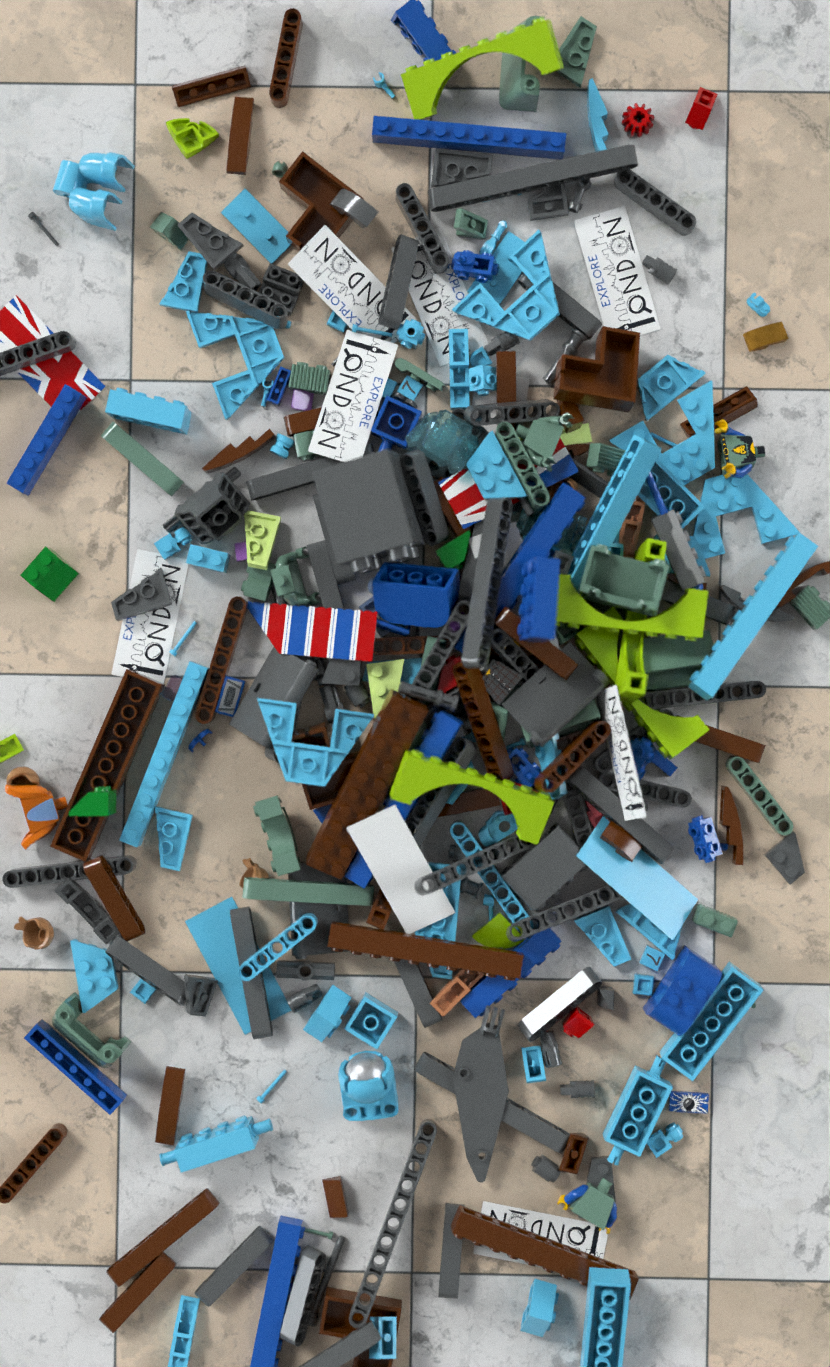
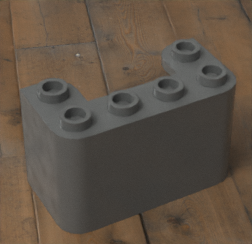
M557 822L550 827L549 835L545 833L544 837L539 840L538 845L535 844L516 862L512 863L513 867H506L500 872L501 877L532 911H540L546 905L545 901L548 898L556 897L561 892L560 888L564 884L569 885L575 879L574 875L578 871L583 872L588 868L576 856L581 848Z

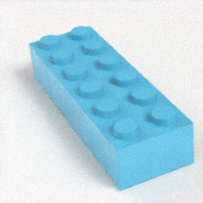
M729 961L722 970L719 984L690 1028L682 1036L673 1033L660 1050L661 1058L691 1081H694L763 992L762 986Z
M589 1267L580 1367H622L631 1287L628 1269Z

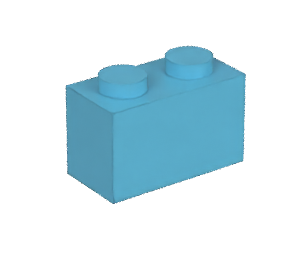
M190 544L186 563L227 573L231 555Z
M370 1317V1321L373 1322L382 1339L369 1348V1359H396V1317Z

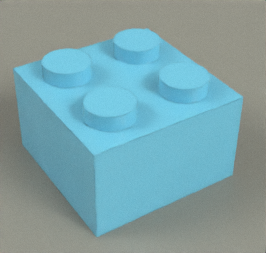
M365 992L345 1024L344 1029L373 1048L378 1049L397 1019L398 1012Z

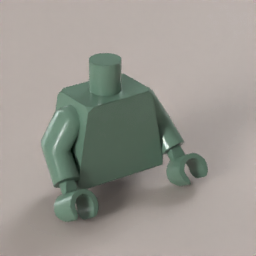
M570 413L533 420L530 429L520 424L518 425L516 433L518 437L525 439L523 446L533 465L545 467L549 472L552 471L549 465L551 463L556 464L552 455L564 429L563 425L568 428L572 427V424L567 422L569 419H574Z
M307 547L297 548L295 552L279 556L275 564L276 567L271 570L278 597L285 599L292 606L307 605L308 603L314 606L322 602L315 598L320 595L319 592H315L308 597L306 595L297 559L309 557V555L303 554V550Z

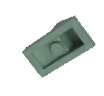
M463 208L456 209L454 229H457L456 235L485 239L488 220Z

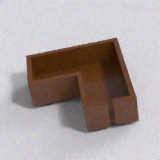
M303 151L279 181L281 189L306 208L305 212L286 235L287 242L300 251L324 225L340 238L353 220L345 213L340 214L330 203L341 189L351 191L364 200L363 197Z
M603 326L596 339L595 360L562 354L556 365V383L553 400L629 413L636 402L640 333Z
M325 722L309 726L308 731L302 728L292 733L291 742L323 747H330L331 744ZM358 752L346 755L325 787L302 784L310 810L333 804Z
M327 1287L319 1334L344 1338L358 1329L351 1326L349 1322L350 1310L357 1292ZM362 1294L360 1299L363 1302H367L371 1297L368 1294ZM376 1295L366 1323L370 1321V1317H396L397 1339L402 1300ZM355 1313L353 1318L360 1321L363 1319V1315ZM369 1349L354 1357L352 1367H392L393 1359H369Z

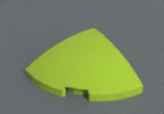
M189 118L173 119L166 122L173 140L186 159L196 155L219 137V133L213 127L202 121H199V125L195 122H190Z
M501 912L471 935L478 943L492 948L507 949L525 940L513 942L507 938L506 930L512 924ZM513 927L512 934L515 937H519V931Z

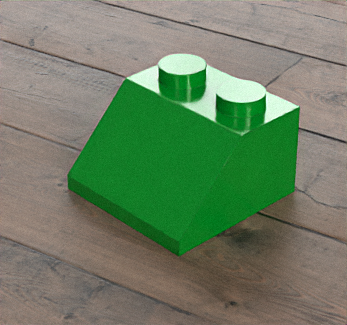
M469 530L435 551L444 568L462 569L471 534Z
M45 546L20 576L36 590L55 602L79 573L54 550Z
M111 786L94 788V791L88 792L69 811V816H110L115 814L116 790H111Z

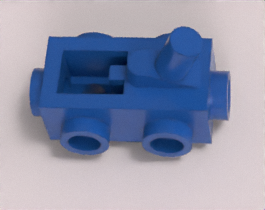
M464 250L463 252L457 251L454 254L451 269L461 280H469V277L476 278V281L480 283H487L488 280L493 281L494 275H498L499 264H496L495 256L489 253L474 254L472 251Z
M645 737L635 738V740L630 741L638 780L643 778L646 770H644L646 765L650 764L655 757L654 751L656 747H654L652 741Z
M510 747L507 749L510 761L513 757L519 759L517 764H513L511 761L514 774L517 776L515 781L534 789V781L540 774L541 768L535 762L531 764L527 760L529 755L523 748L518 750L517 747L514 749Z
M703 815L691 818L692 822L688 823V833L693 838L695 854L698 855L699 860H704L705 863L715 861L716 856L722 855V851L728 850V844L719 843L712 817L703 818Z

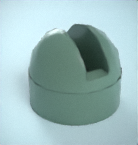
M277 161L273 166L272 174L282 178L288 170L287 164L285 162L281 164L280 161Z

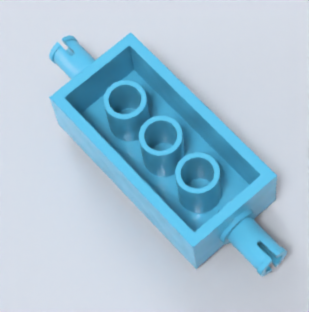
M656 1055L650 1070L634 1066L603 1131L604 1140L614 1145L607 1158L610 1163L614 1162V1165H619L624 1151H628L638 1157L641 1156L673 1089L670 1081L660 1076L667 1062L658 1055Z
M245 1115L238 1117L232 1123L226 1121L218 1124L213 1129H210V1127L204 1128L195 1135H192V1133L183 1135L174 1150L159 1155L162 1166L177 1161L182 1173L253 1150L259 1140V1134L273 1131L271 1119L254 1123L252 1116L246 1117Z

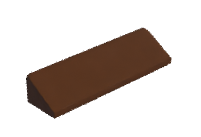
M244 65L173 85L172 90L177 106L181 107L251 87L246 66Z
M747 386L713 405L714 432L715 429L719 428L715 425L719 420L723 419L729 424L758 407L757 398ZM688 420L680 424L687 438L696 434Z

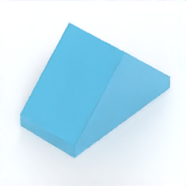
M541 1046L521 1048L526 1082L546 1081Z

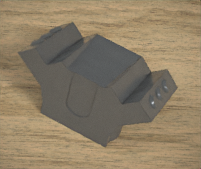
M221 472L216 473L212 481L205 482L202 488L187 497L185 504L178 505L174 514L202 545L208 544L214 539L220 541L243 521L242 516L248 511L250 502L227 475Z

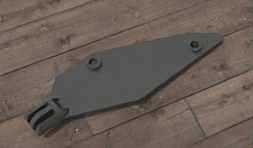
M486 1005L481 1027L462 1040L453 1073L466 1158L477 1181L480 1183L486 1180L509 1093L499 1034L505 1010H500L497 1025H495L498 1008L493 1007L490 1021L487 1023L490 1011L489 1005ZM485 1153V1156H479V1154Z

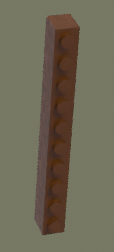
M335 921L331 923L328 947H332V951L343 952L344 949L350 950L351 954L354 955L368 953L373 958L386 956L389 957V960L396 962L404 959L414 965H419L422 962L427 963V966L432 968H439V965L446 966V969L450 971L464 969L469 974L482 972L485 973V976L493 978L496 975L504 976V979L515 981L516 978L520 979L524 957L522 952Z
M459 1205L451 1224L452 1233L461 1240L469 1239L477 1246L485 1245L493 1252L500 1253L501 1251L512 1259L517 1260L519 1258L525 1260L530 1266L538 1265L549 1273L557 1272L565 1279L571 1280L572 1278L578 1280L584 1286H588L589 1267L628 1269L631 1282L629 1300H631L639 1280L634 1270Z

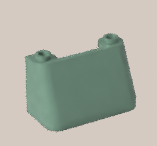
M531 16L519 25L525 24L528 27L533 25V20L541 17L545 19V16ZM514 28L507 32V34L514 32ZM502 52L500 106L506 110L536 112L540 90L538 78L534 75L525 74V59Z
M592 545L579 588V594L583 599L656 617L669 565L661 559H655L650 561V563L611 554L605 545Z
M74 992L58 1007L52 1018V1024L56 1030L101 1068H109L131 1044V1041L126 1036L118 1040L110 1037L104 1043L77 1020L82 1010L79 1009L80 996Z

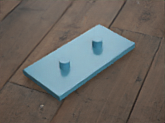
M246 188L221 212L271 264L291 246L286 239L288 231Z
M509 231L492 254L495 256L496 264H499L498 275L493 276V281L488 280L487 283H481L499 305L523 272L510 258V255L524 241ZM475 279L467 292L470 293L480 282Z

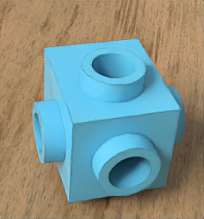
M406 320L404 325L400 324L396 334L399 335L398 342L405 348L416 349L418 344L422 345L426 334L423 333L424 327L416 320ZM408 330H410L415 333L413 335H409L407 332Z
M481 365L469 368L470 392H476L478 396H487L489 392L497 390L496 367Z

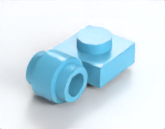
M181 527L174 532L175 538L169 533L154 543L164 560L181 550L178 544L184 546L192 541V535L188 529Z
M675 1122L665 1128V1135L660 1129L649 1137L647 1145L656 1158L672 1148L670 1140L677 1142L683 1138V1131Z

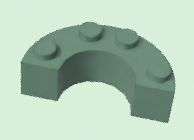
M277 795L255 802L253 809L256 817H260L262 821L263 832H267L269 838L267 845L269 851H272V870L277 872L278 876L300 870L301 864L300 858L296 856L298 848L285 807H281L280 803L282 800Z

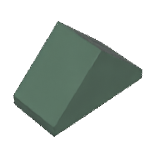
M163 212L158 215L150 226L152 230L179 250H182L189 241L177 224L179 222Z
M560 622V626L556 625L555 637L558 639L559 645L575 637L577 633L584 629L583 626L580 624L579 628L567 627L568 623Z

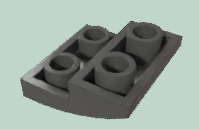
M270 263L263 277L259 293L286 306L287 314L291 316L305 281L297 273Z

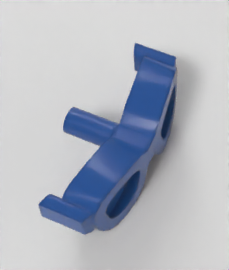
M208 728L199 733L191 741L188 749L193 753V749L198 742L204 747L206 743L202 738L213 732Z

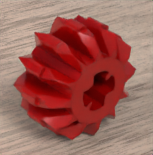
M637 102L634 104V107L628 106L627 112H623L622 115L624 119L621 125L626 126L624 131H631V137L635 133H637L639 138L642 136V133L647 135L649 129L653 128L654 125L652 121L655 117L650 114L651 108L645 110V103L639 107ZM635 118H639L638 121L641 120V122L638 123L637 120L635 121Z

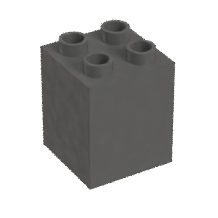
M389 449L312 472L337 564L349 565L352 573L361 572V574L379 570L383 565L381 559L385 557L389 558V562L397 561L398 563L419 558L418 548L427 545L423 538L401 467L400 459L402 455Z

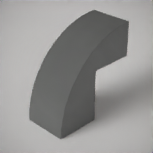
M341 189L330 203L340 214H347L361 228H366L378 213L369 203L346 189Z

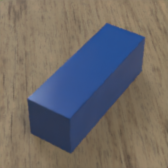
M280 367L267 398L268 402L277 406L280 405L290 381L291 370Z
M655 749V757L652 763L670 777L678 767L667 758H664Z

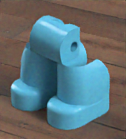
M113 152L107 154L88 153L82 156L79 164L62 160L53 192L59 196L68 197L70 209L83 221L94 226L116 231L117 227L104 216V210L107 201L122 204V200L112 192L104 190L91 191L86 189L87 184L94 183L104 188L125 192L126 189L115 178L117 166L134 169L135 166L124 155Z

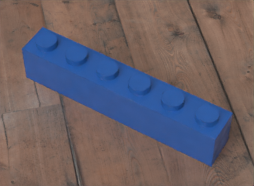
M64 385L6 484L29 496L87 397L70 386Z
M551 928L527 937L512 950L522 952L524 955L520 978H526L532 972V967L536 964L537 966L542 964L546 960L545 956L550 951L554 953L561 946L559 944L562 942L561 939ZM484 975L460 1002L474 1018L477 1016L482 1017L485 1013L486 1005L497 1004L503 998L502 994L507 990L511 991L517 986L519 978L511 981L504 979V976L496 975L495 978Z
M43 1019L24 1037L26 1041L109 1115L126 1098L127 1094Z

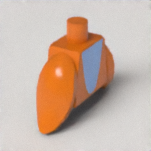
M5 784V792L21 800L30 830L21 842L22 847L26 850L29 846L53 831L59 821L57 811L68 806L66 798L61 797L54 800L51 791H47L46 788L38 785Z

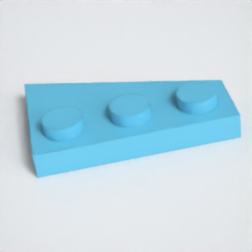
M559 733L551 738L543 747L540 745L534 746L535 754L540 762L541 772L561 753V750H557L556 740L559 739ZM560 765L557 767L558 775L562 772ZM565 781L554 792L549 793L553 800H557L567 794Z
M155 806L160 865L163 868L180 871L193 815Z
M609 905L574 919V922L614 967L632 960Z

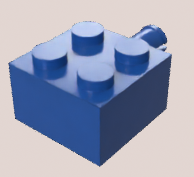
M386 396L371 429V434L382 440L378 451L384 449L391 450L392 446L395 445L407 450L422 417V411Z

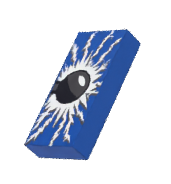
M671 1091L668 1110L671 1112L708 1114L709 1094L703 1092Z

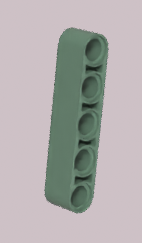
M112 422L101 435L170 496H173L184 483L115 422Z
M501 422L496 428L495 436L521 483L532 509L541 512L547 507L550 495L513 426L508 422ZM506 431L509 435L502 436L499 432ZM514 447L518 452L512 453L508 448ZM524 464L526 469L521 470L517 465ZM530 480L533 481L536 485L531 487L528 486L526 482ZM541 497L545 502L542 504L538 503L535 498Z
M737 756L729 757L726 761L727 770L772 829L784 836L791 834L794 828L792 821L746 761ZM734 760L740 762V767L737 770L732 769V762ZM750 775L752 778L749 785H745L743 782L744 777ZM761 790L763 798L757 801L755 794ZM770 806H774L775 813L769 816L767 809ZM785 821L787 827L785 830L780 831L779 824Z

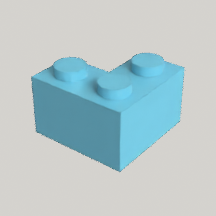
M332 985L303 1030L320 1042H323L326 1037L330 1038L342 1022V1019H340L341 1015L345 1016L351 1007L348 1003L352 997Z
M534 1279L530 1286L528 1305L523 1312L520 1331L543 1337L545 1332L550 1330L551 1323H554L556 1312L553 1310L559 1297V1293H556L557 1285Z

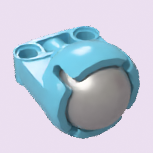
M362 1051L351 1055L349 1061L344 1060L341 1063L338 1078L343 1104V1116L346 1120H376L397 1115L399 1105L394 1068L387 1056L383 1057L377 1051Z

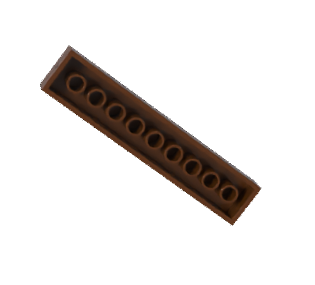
M126 669L50 847L84 862L91 859L109 816H69V811L88 792L94 791V788L99 786H111V790H116L117 799L166 684L131 669Z
M390 689L306 855V865L342 880L358 849L347 827L376 814L400 767L405 751L409 750L428 713L425 704Z

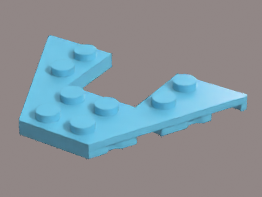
M539 229L510 255V258L534 284L504 311L480 283L452 311L529 341L557 318L560 313L543 237Z
M186 311L200 349L236 336L248 370L212 383L225 420H228L258 388L263 379L267 378L284 359L273 327L254 318H238L229 315Z
M712 380L677 400L696 434L664 453L660 451L657 458L683 485L715 468ZM643 420L609 440L622 450L627 449L634 435L657 445Z
M748 474L741 479L734 477L726 479L723 475L704 480L700 502L705 508L696 517L693 536H696L705 559L725 554L716 516L751 507L761 544L799 533L798 529Z
M263 698L257 699L286 782L325 787L374 717V714L335 709L330 747L294 743L291 740L297 703Z

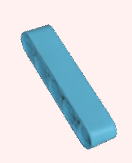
M313 913L302 915L245 960L238 969L239 978L244 981H250L316 928L318 923L317 917ZM306 918L311 919L313 926L306 927L303 920ZM290 930L296 931L298 938L291 939L288 932ZM273 943H281L283 950L276 951L273 948ZM263 954L267 956L268 961L261 963L258 960V955ZM243 967H250L252 969V974H245L243 972Z

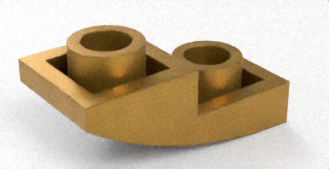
M782 321L765 325L743 334L749 352L766 349L769 345L783 343L789 339Z

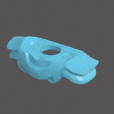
M503 810L494 812L490 819L485 822L486 825L479 830L478 836L486 847L499 842L518 829L513 814L505 816ZM503 821H507L510 824V828L506 832L499 829V825Z

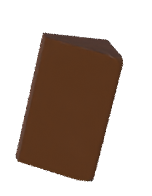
M570 1134L559 1168L560 1171L578 1174L589 1139L585 1134Z
M342 1177L322 1179L330 1218L348 1217L349 1212Z

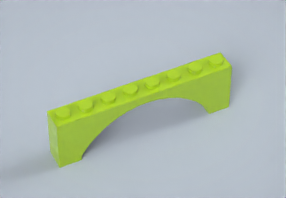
M544 17L533 20V25L528 27L525 24L514 27V32L507 34V31L496 34V39L489 41L488 38L477 41L478 45L472 48L470 45L459 48L460 52L453 54L451 51L442 54V59L435 61L432 58L424 61V66L419 68L416 65L406 68V72L401 74V78L414 119L423 120L437 115L438 101L448 80L463 64L479 55L490 52L513 54L533 64L541 71V75H547L563 69L564 66L551 20H545Z
M647 538L635 551L634 559L650 563V561L655 559L664 560L667 542ZM626 610L625 621L646 619L647 615ZM623 629L615 682L620 701L633 703L645 695L648 675L645 674L643 665L644 631H638L637 635L628 634L626 629Z
M559 574L557 626H560V622L568 623L567 627L579 628L580 624L587 625V629L599 630L600 626L607 627V631L610 632L626 629L628 634L638 635V631H645L646 636L657 637L658 633L665 634V638L677 639V635L685 636L684 640L696 641L697 637L703 638L708 591L685 588V593L679 600L665 611L657 614L656 617L636 621H621L607 617L592 608L574 588L570 581L571 575Z
M614 607L603 614L607 617L624 621ZM600 626L599 630L587 629L585 627L575 635V644L580 650L586 652L588 661L593 666L596 665L608 677L611 687L615 686L618 668L617 642L619 631L610 632L607 631V627ZM639 699L633 703L622 702L625 709L635 715L636 723L640 727L643 726L647 731L646 735L650 741L656 742L659 746L660 754L669 760L709 731V728L698 714L694 717H677L658 712L645 705Z
M412 750V752L405 751L390 791L393 800L411 805L412 800L421 794L440 786L471 784L482 787L496 794L510 808L517 824L516 834L519 839L537 845L555 803L549 793L532 791V788L526 785H521V787L514 785L515 783L508 779L501 781L489 773L482 775L473 768H461L455 762L445 763L436 756H430L429 758L423 756V753L417 750Z

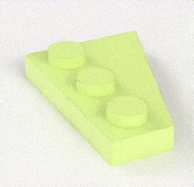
M247 511L244 514L248 567L267 570L280 527L281 517Z
M404 659L366 664L374 721L390 689L398 692Z

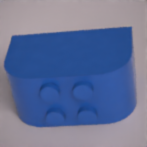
M384 562L372 582L374 605L378 615L387 622L405 626L412 625L423 628L443 626L447 623L459 598V570Z
M684 945L642 1009L646 1015L676 1035L682 1036L690 1028L716 989L721 979L722 971L716 965Z

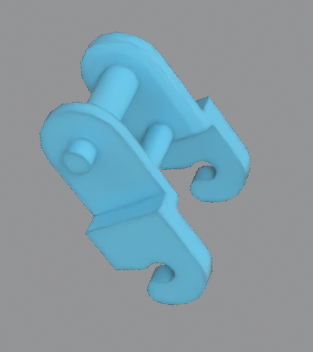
M756 293L751 294L747 299V305L759 316L765 317L770 312L769 305L761 296L754 299Z

